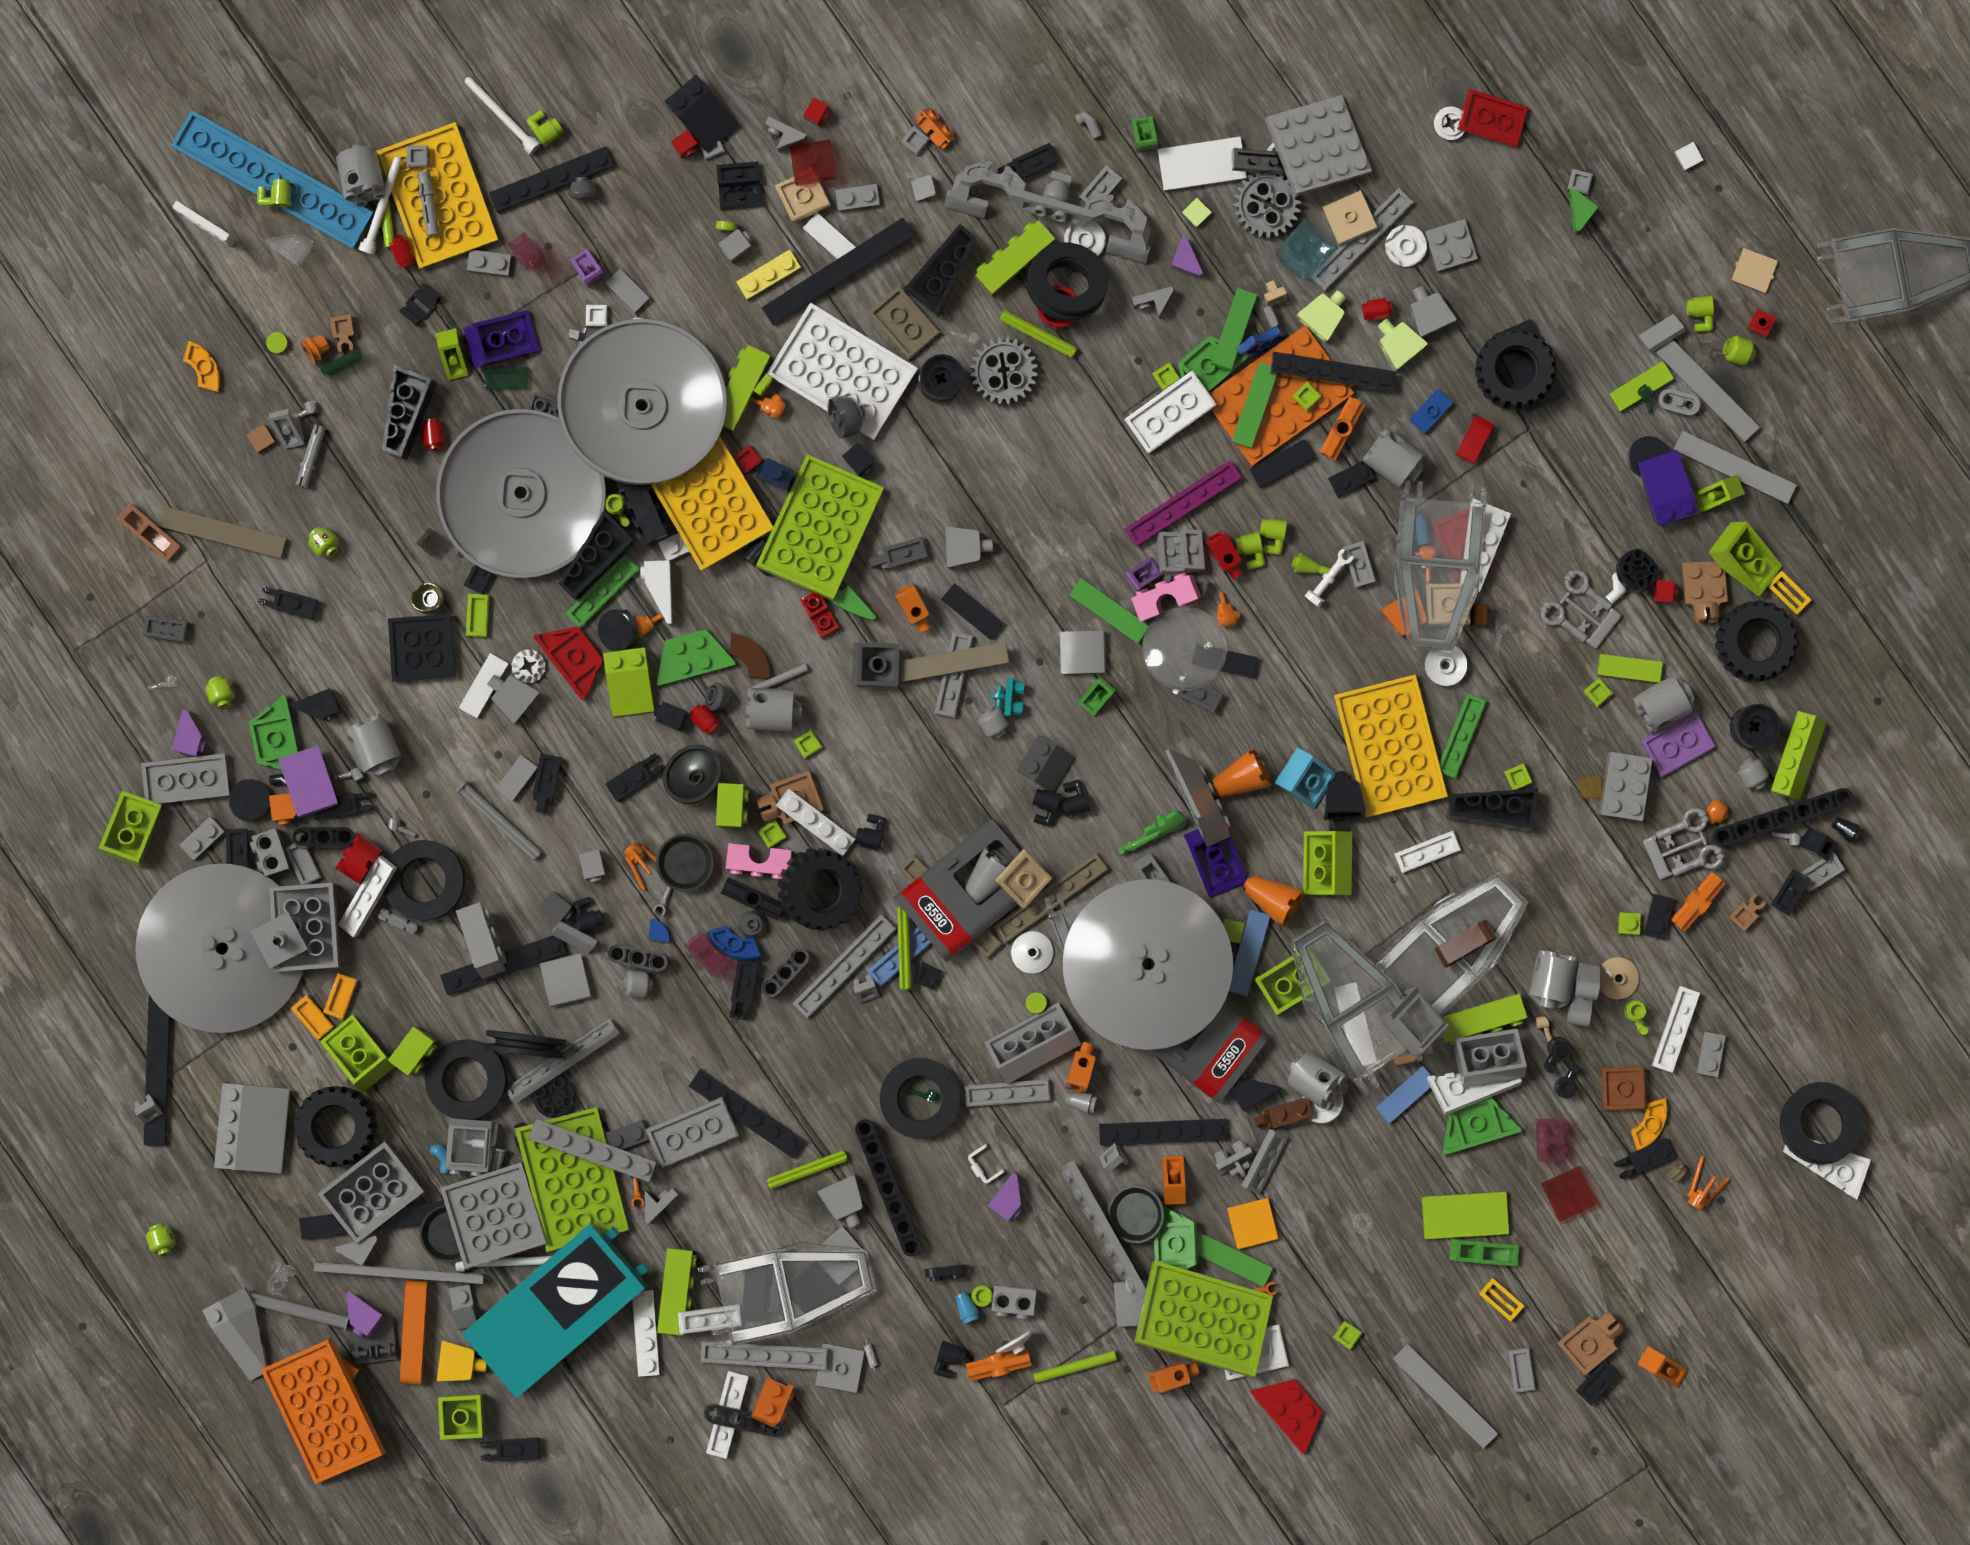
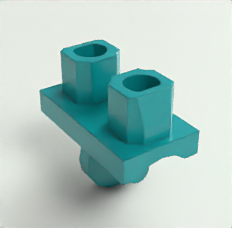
M1007 678L1006 694H1003V686H997L996 694H990V698L996 699L995 707H1002V699H1005L1004 716L1010 717V715L1022 714L1023 702H1012V693L1024 694L1025 683L1014 681L1013 678Z

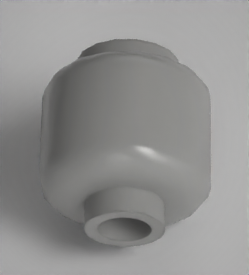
M989 706L979 713L978 724L986 736L999 738L1006 733L1005 729L1008 727L1009 721L1004 716L1001 708Z
M1751 757L1739 765L1740 768L1737 774L1746 788L1754 787L1757 790L1767 784L1765 780L1769 777V772L1760 759Z
M629 970L622 976L621 991H624L627 997L644 998L647 996L648 991L651 992L653 989V979H649V974L646 971Z

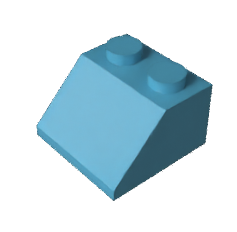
M1297 747L1275 781V784L1314 809L1327 790L1328 782L1334 779L1335 772L1314 756Z

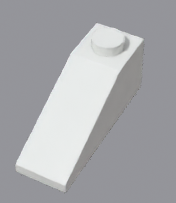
M669 560L644 561V566L640 568L641 579H645V584L667 624L673 625L671 562Z

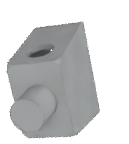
M1424 285L1413 290L1417 302L1410 305V311L1416 333L1421 338L1456 322L1455 316L1438 292L1429 296Z
M945 527L947 568L981 562L980 552H993L992 539L980 540L978 530Z
M494 674L487 683L496 691L491 699L512 723L518 720L539 694L537 690L512 676H509L504 682Z
M855 1174L817 1191L836 1220L845 1217L849 1228L861 1223L856 1211L863 1208V1203Z

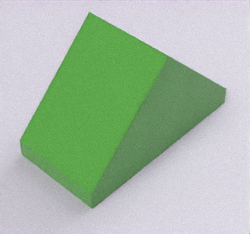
M1152 116L1131 119L1136 152L1157 149L1158 142Z
M1570 189L1568 195L1574 234H1577L1598 206L1577 190Z
M1099 677L1078 703L1094 716L1115 693V689Z

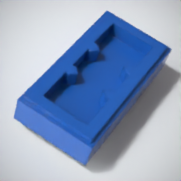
M1437 389L1409 421L1425 434L1453 402Z

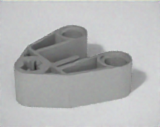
M1578 959V968L1568 1008V1024L1589 1026L1593 1000H1597L1600 989L1599 963Z

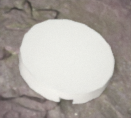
M1095 221L1088 222L1080 227L1071 224L1064 235V242L1087 247L1098 256L1105 247V233Z
M1398 226L1390 232L1385 242V251L1389 260L1401 267H1412L1418 264L1425 256L1427 249L1424 234L1414 226Z

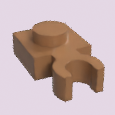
M352 315L331 317L333 339L340 340L337 344L338 351L343 353L342 346L344 344H349L350 351H354V345L349 340V337L355 336Z
M1757 894L1750 896L1748 905L1741 902L1728 917L1743 932L1757 919L1758 915L1755 911L1762 909L1766 904L1765 901H1762L1760 905H1755L1754 899L1758 896Z

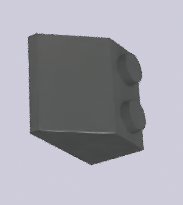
M853 643L852 685L898 686L900 644Z
M1038 734L1019 765L1017 772L1053 792L1074 756Z

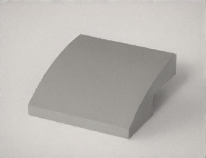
M1181 529L1180 532H1158L1157 545L1160 574L1192 573L1205 570L1202 530Z
M1105 631L1060 632L1061 674L1106 673Z
M581 953L540 963L550 1008L591 998Z
M1148 1279L1141 1280L1145 1288H1147ZM1126 1281L1113 1282L1117 1327L1138 1326L1141 1312L1136 1307L1135 1297L1125 1287Z

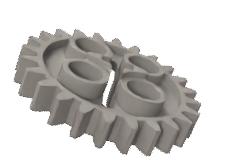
M1255 172L1256 178L1249 174V182L1242 180L1241 183L1244 187L1236 188L1240 195L1233 196V198L1238 200V203L1232 206L1239 209L1234 215L1241 216L1237 222L1241 223L1244 221L1243 229L1245 230L1250 227L1251 235L1258 231L1259 238L1263 232L1267 238L1270 237L1271 232L1277 237L1278 230L1285 233L1286 229L1284 226L1286 225L1291 228L1290 220H1297V217L1293 214L1300 212L1298 208H1295V205L1301 204V201L1295 200L1297 196H1294L1291 186L1288 185L1289 180H1282L1284 175L1281 174L1279 177H1276V174L1268 175V173H1263L1261 176L1260 173ZM1259 184L1267 186L1268 192L1266 195H1260L1257 192ZM1253 194L1263 201L1270 199V205L1282 209L1283 214L1271 207L1264 209V204L1251 198L1250 195ZM1277 194H1283L1286 197L1284 205L1277 204L1275 199ZM1249 203H1255L1258 206L1256 214L1248 212L1247 206ZM1272 212L1276 215L1277 220L1274 224L1266 221L1267 213Z
M998 337V343H994L990 339L989 347L984 343L982 344L984 351L976 350L979 358L972 357L976 365H970V368L975 370L974 373L970 374V377L976 378L972 385H979L976 392L984 391L983 399L990 396V403L998 399L999 405H1001L1002 400H1006L1007 405H1009L1012 398L1018 403L1017 396L1019 395L1024 399V391L1031 393L1029 384H1036L1031 378L1038 376L1032 370L1038 368V365L1031 364L1036 358L1035 356H1028L1031 353V349L1023 350L1025 343L1017 346V339L1010 343L1009 337L1006 338L1005 342H1002L1001 338ZM1000 353L1004 354L1005 368L1010 370L1006 374L1008 389H1004L1002 373H998L1001 370ZM1010 354L1018 356L1019 361L1016 364L1007 362V357ZM989 357H995L998 360V364L995 367H989L986 364V360ZM1012 375H1019L1022 381L1019 385L1011 384L1010 377ZM998 378L1001 381L1000 386L992 388L989 385L990 379Z

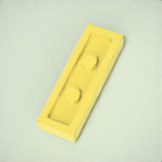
M788 250L739 279L736 283L745 298L749 300L798 271L801 267L791 250Z

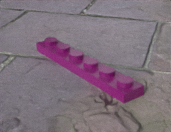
M1229 460L1124 530L1135 547H1137L1242 477L1231 460Z

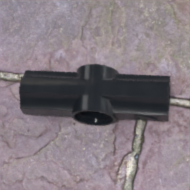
M730 877L727 878L722 888L721 894L777 921L783 912L782 902ZM750 893L758 894L759 901L757 904L751 905L748 903L747 897Z

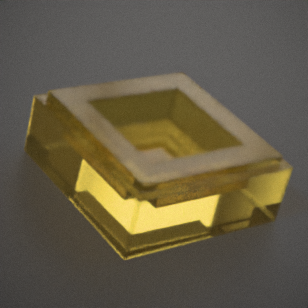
M1600 776L1578 777L1580 798L1602 797Z

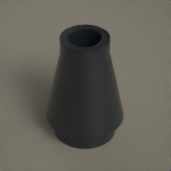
M1839 816L1831 825L1849 843L1856 844L1864 832L1860 828L1861 825L1842 819Z

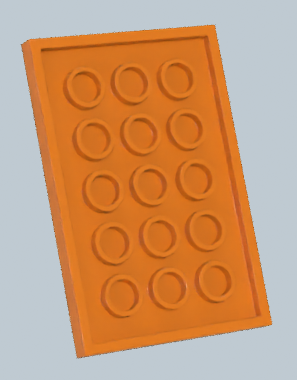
M1306 325L1209 393L1217 404L1211 411L1231 439H1233L1259 362L1271 366L1273 352L1331 361ZM1277 375L1252 448L1236 443L1235 445L1252 467L1352 396L1354 392L1348 386ZM1306 382L1322 396L1307 412L1292 398Z
M332 1338L261 1369L315 1484L386 1453Z

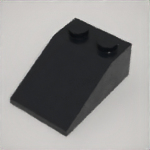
M697 74L664 101L668 109L689 130L694 139L707 153L717 145L718 141H722L739 126Z

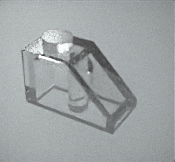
M297 234L267 238L264 241L269 247L299 269L304 266L315 251V248L312 246L313 241L305 235H302V237H299Z

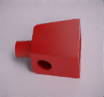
M1220 530L1203 540L1221 571H1227L1232 580L1243 574L1238 565L1242 560L1226 532ZM1226 554L1230 556L1228 561L1224 560Z

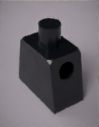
M1346 771L1336 772L1335 781H1329L1327 785L1323 819L1364 820L1366 808L1359 782L1357 780H1348V773Z

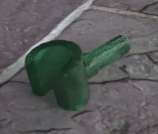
M1644 384L1638 389L1637 393L1644 400L1648 412L1651 414L1654 411L1649 396L1654 392L1649 386L1647 387Z
M911 1088L908 1089L909 1094L924 1098L931 1103L935 1102L939 1096L938 1093L930 1088L926 1094Z

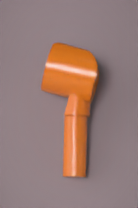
M633 1178L634 1197L631 1203L632 1207L635 1208L634 1201L636 1199L641 1200L643 1207L645 1200L640 1195L638 1179Z
M1267 1282L1264 1287L1252 1289L1269 1295L1277 1293V1291H1268L1269 1285L1276 1284L1274 1282Z

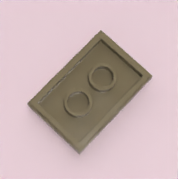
M900 285L867 312L908 360L913 358L940 334V331Z

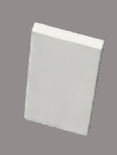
M1241 137L1158 149L1163 190L1170 191L1247 179L1246 172L1232 171L1233 148H1242Z
M1192 370L1124 420L1149 454L1217 404Z

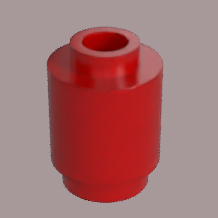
M403 234L393 237L389 246L394 260L399 264V267H406L415 263V254L409 237H404Z
M1386 297L1366 301L1367 303L1362 304L1364 320L1390 318L1389 314L1393 313L1391 301H1387Z
M440 419L424 420L422 426L424 447H427L429 451L440 450L441 446L445 445L443 425L440 424Z
M698 704L690 711L692 714L690 720L703 733L706 732L710 735L720 726V723L717 721L718 717L705 704L703 706Z

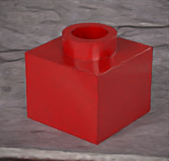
M813 97L803 117L819 127L821 122H826L830 114L828 112L829 107Z
M689 130L671 140L672 146L681 158L684 156L688 158L697 151L698 144Z
M1756 309L1746 330L1765 339L1776 317ZM1760 319H1764L1766 321L1765 326L1759 325Z
M1655 581L1654 603L1671 604L1673 599L1677 598V586H1674V581Z

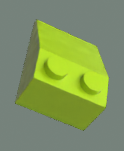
M1747 521L1731 522L1708 552L1724 571L1757 596H1761L1782 567V564Z
M644 647L603 653L612 716L655 712L647 649Z
M122 791L100 843V854L140 868L162 805Z
M353 1014L320 1041L350 1081L362 1093L395 1067L388 1061V1056Z

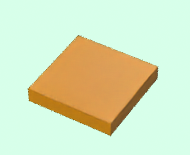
M1268 1198L1227 1208L1237 1249L1278 1239Z

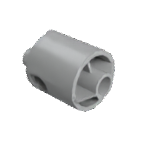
M355 144L349 146L336 156L343 197L346 201L361 207L367 205L368 201L385 197L382 172L375 148Z
M1385 428L1362 461L1399 488L1400 486L1413 483L1422 472L1424 454L1392 430Z
M1670 676L1633 698V702L1640 717L1643 716L1645 726L1649 733L1652 734L1693 713L1694 695L1687 683L1674 678V676Z
M748 687L746 729L792 732L793 724L802 719V703L795 699V690Z
M378 714L371 717L370 721L364 725L362 722L352 725L351 729L347 731L346 736L363 773L381 776L394 770L402 755L385 718Z
M1539 950L1528 995L1539 1006L1555 1010L1570 1004L1578 968V958Z
M1313 1051L1305 1053L1301 1058L1297 1057L1289 1067L1291 1072L1288 1078L1289 1087L1327 1111L1334 1107L1337 1098L1343 1096L1349 1088L1346 1084V1073Z

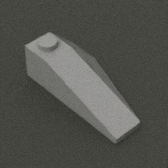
M245 1287L202 1311L214 1333L251 1381L262 1375L261 1369L268 1365L265 1349L261 1343L260 1325H258L256 1318L257 1308Z

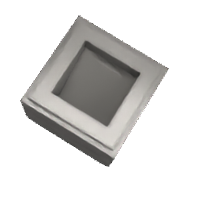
M931 174L911 181L916 202L936 197Z

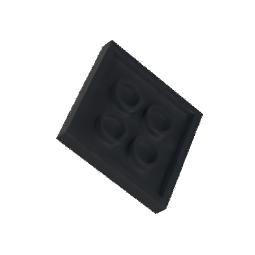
M452 614L388 618L392 682L456 677Z

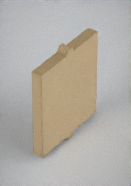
M1743 248L1738 262L1735 263L1736 268L1731 281L1766 293L1770 281L1774 278L1773 273L1778 261Z

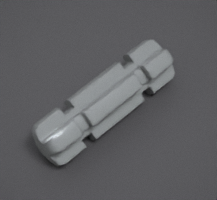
M385 908L380 910L379 919L385 922L387 920L389 924L402 930L406 929V932L410 934L417 932L418 924L412 921L408 922V919L395 913L391 914V911Z

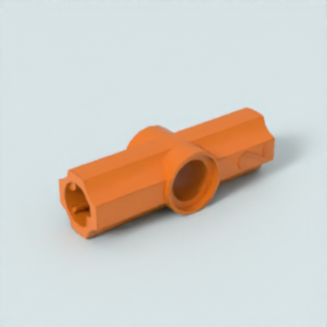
M1348 398L1319 453L1334 461L1337 459L1365 404L1355 398ZM1338 424H1345L1348 427V432L1340 434L1337 431Z
M1711 872L1701 885L1689 894L1684 901L1685 904L1672 917L1671 921L1685 932L1695 919L1707 910L1712 903L1711 900L1726 883Z
M1027 1348L1017 1354H1014L1013 1351L989 1355L985 1359L966 1363L970 1381L989 1376L997 1377L1008 1374L1013 1370L1032 1366Z

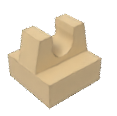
M1274 280L1266 283L1268 293L1264 294V300L1267 307H1272L1287 300V293L1284 287L1277 289Z

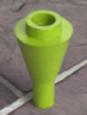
M1301 552L1298 556H1294L1291 565L1294 568V573H1319L1324 575V573H1328L1331 569L1319 565Z

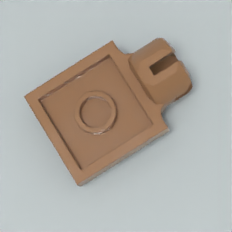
M1716 561L1682 563L1684 606L1693 607L1694 619L1697 623L1704 624L1707 615L1708 623L1718 621L1720 617L1719 605L1727 604L1728 602L1725 571Z
M809 770L770 784L771 793L760 797L756 801L758 810L770 806L769 810L760 813L763 821L768 822L780 818L784 825L796 821L776 806L788 789L817 811L824 810Z
M1611 1312L1605 1313L1597 1320L1592 1319L1589 1315L1557 1342L1584 1375L1588 1374L1617 1349L1614 1345V1340L1623 1333L1624 1328L1619 1321L1610 1328L1608 1327L1616 1321V1317Z

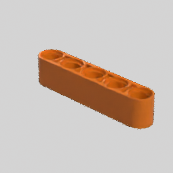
M406 1280L400 1384L422 1385L428 1281Z

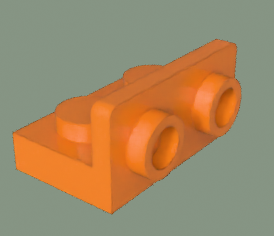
M765 1379L751 1417L771 1427L776 1426L779 1422L782 1423L787 1414L785 1407L787 1404H790L794 1396L792 1392L794 1385L789 1384L785 1386L773 1379Z

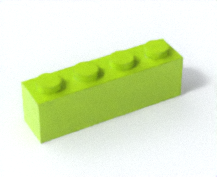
M1039 220L1035 223L1031 221L1023 229L1025 232L1021 236L1015 235L1008 241L1009 246L1005 250L999 249L992 255L993 260L989 264L984 262L976 269L978 273L975 275V278L991 296L995 295L1027 267L1042 249L1055 242L1053 235Z
M747 345L746 349L742 348L739 352L737 359L740 361L737 367H732L728 375L730 381L725 386L727 407L723 428L733 433L754 394L753 390L759 384L771 360L770 355L750 345Z
M1797 712L1771 788L1772 792L1800 801L1827 723L1825 720L1815 715Z
M1520 993L1441 1017L1449 1024L1444 1030L1443 1039L1444 1042H1450L1451 1045H1454L1457 1038L1482 1035L1483 1031L1489 1029L1491 1033L1503 1030L1502 1025L1509 1023L1511 1027L1523 1024L1522 1019L1527 1018Z
M667 1248L657 1333L684 1335L680 1334L678 1312L691 1309L692 1298L688 1297L689 1289H693L694 1276H691V1268L696 1267L697 1255H693L694 1250Z

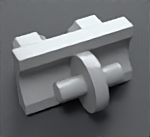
M1242 1140L1232 1145L1236 1154L1228 1157L1225 1150L1214 1154L1217 1162L1216 1166L1221 1175L1230 1172L1231 1176L1239 1173L1242 1178L1246 1176L1244 1170L1250 1167L1248 1161L1255 1158L1250 1147H1247Z

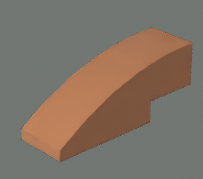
M131 502L117 517L119 522L166 562L180 547L176 541Z

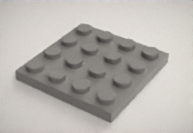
M1342 95L1265 118L1266 125L1294 196L1368 175L1372 172Z
M522 1163L440 1188L464 1269L546 1244Z

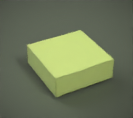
M1198 198L1182 212L1196 228L1212 213Z

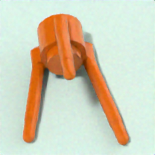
M634 842L625 849L624 854L627 856L625 860L629 863L641 889L645 891L646 887L634 863H639L647 874L651 875L652 872L642 860L645 858L643 853L655 862L657 857L648 851L643 844L639 846L637 842Z
M1704 1156L1700 1157L1691 1189L1687 1194L1690 1197L1688 1203L1701 1211L1709 1205L1710 1201L1730 1181V1177H1727L1708 1195L1707 1193L1717 1179L1716 1176H1713L1704 1191L1697 1189L1695 1192Z

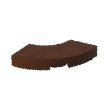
M731 633L729 654L737 656L744 661L748 668L749 677L770 679L769 664L760 647L747 637Z

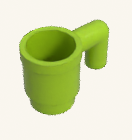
M539 110L527 119V124L545 148L548 144L559 138V135L564 131L555 118L539 126L537 122L545 117L543 112Z
M274 179L271 186V197H266V187H258V205L291 207L290 180Z
M1712 295L1687 299V316L1705 318V323L1694 324V331L1705 332L1713 330L1714 305Z
M618 494L608 496L605 500L607 512L612 516H617L622 526L628 528L630 521L625 514L627 505L624 498Z
M1262 519L1259 535L1265 536V538L1276 539L1275 546L1264 544L1263 553L1275 555L1282 553L1287 520Z
M1259 532L1234 539L1239 555L1244 554L1245 556L1255 553L1256 560L1246 562L1247 570L1260 568L1265 565Z
M1637 1000L1628 1002L1624 1007L1626 1018L1635 1022L1640 1035H1646L1648 1028L1645 1027L1643 1018L1647 1013L1646 1006Z

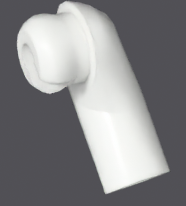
M1616 573L1612 575L1613 590L1606 596L1612 604L1627 590L1618 580Z

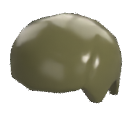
M431 582L419 584L410 593V603L415 610L423 614L435 613L444 602L442 590L438 585Z

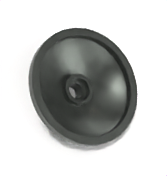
M690 745L680 749L669 759L664 768L663 786L666 793L673 800L682 804H695L705 800L717 789L718 783L721 781L723 772L722 762L711 748L704 745Z

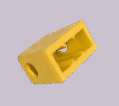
M442 1340L437 1381L472 1380L474 1371L486 1372L487 1363L483 1359L476 1358V1350L474 1348L453 1341Z

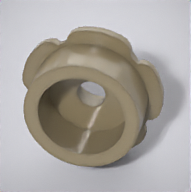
M1682 1162L1672 1163L1667 1169L1668 1178L1673 1179L1675 1182L1680 1180L1687 1171L1683 1167L1684 1164Z

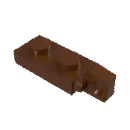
M1302 1098L1269 1108L1264 1111V1115L1255 1117L1254 1121L1258 1129L1268 1127V1129L1278 1130L1314 1119L1315 1117L1311 1101L1307 1098Z

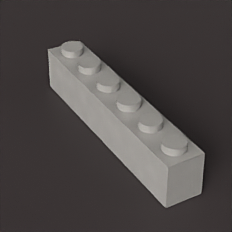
M538 1119L534 1120L527 1139L644 1182L650 1181L656 1164L655 1161Z

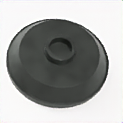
M679 834L669 838L660 847L656 858V867L660 878L667 886L678 891H692L700 888L708 881L713 871L714 858L711 849L701 838L691 834Z
M1133 1185L1119 1190L1113 1196L1108 1206L1107 1216L1111 1228L1120 1239L1129 1243H1143L1158 1234L1162 1228L1165 1213L1163 1204L1155 1192L1144 1186Z
M446 1206L436 1207L425 1216L421 1223V1244L426 1253L437 1261L445 1263L459 1261L461 1256Z

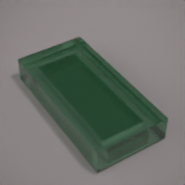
M356 349L320 367V370L325 377H328L362 360V356L359 350Z
M527 367L485 368V390L528 389Z

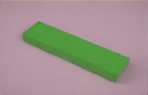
M1237 288L1211 365L1228 371L1232 370L1238 352L1236 348L1240 346L1257 294Z
M1258 363L1232 439L1233 443L1248 448L1253 446L1277 376L1270 374V365Z
M624 554L565 614L581 629L640 569Z
M1082 578L1069 594L1074 600L1137 644L1150 627L1146 623L1140 622L1139 618Z
M1469 693L1466 694L1439 761L1443 775L1456 779L1487 702L1486 700Z
M1197 1231V1251L1199 1256L1263 1287L1265 1286L1273 1267Z

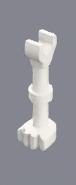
M1345 549L1339 551L1338 560L1328 573H1324L1322 581L1314 591L1308 590L1304 595L1318 607L1325 601L1320 595L1329 584H1333L1335 576L1345 564H1350L1354 560L1353 555L1348 560L1343 559Z

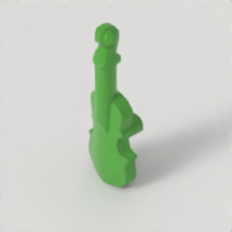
M1173 811L1166 816L1158 815L1156 817L1158 823L1147 826L1144 829V836L1119 847V854L1125 855L1127 851H1135V849L1149 842L1157 841L1168 833H1174L1183 829L1187 824L1185 816L1180 811Z

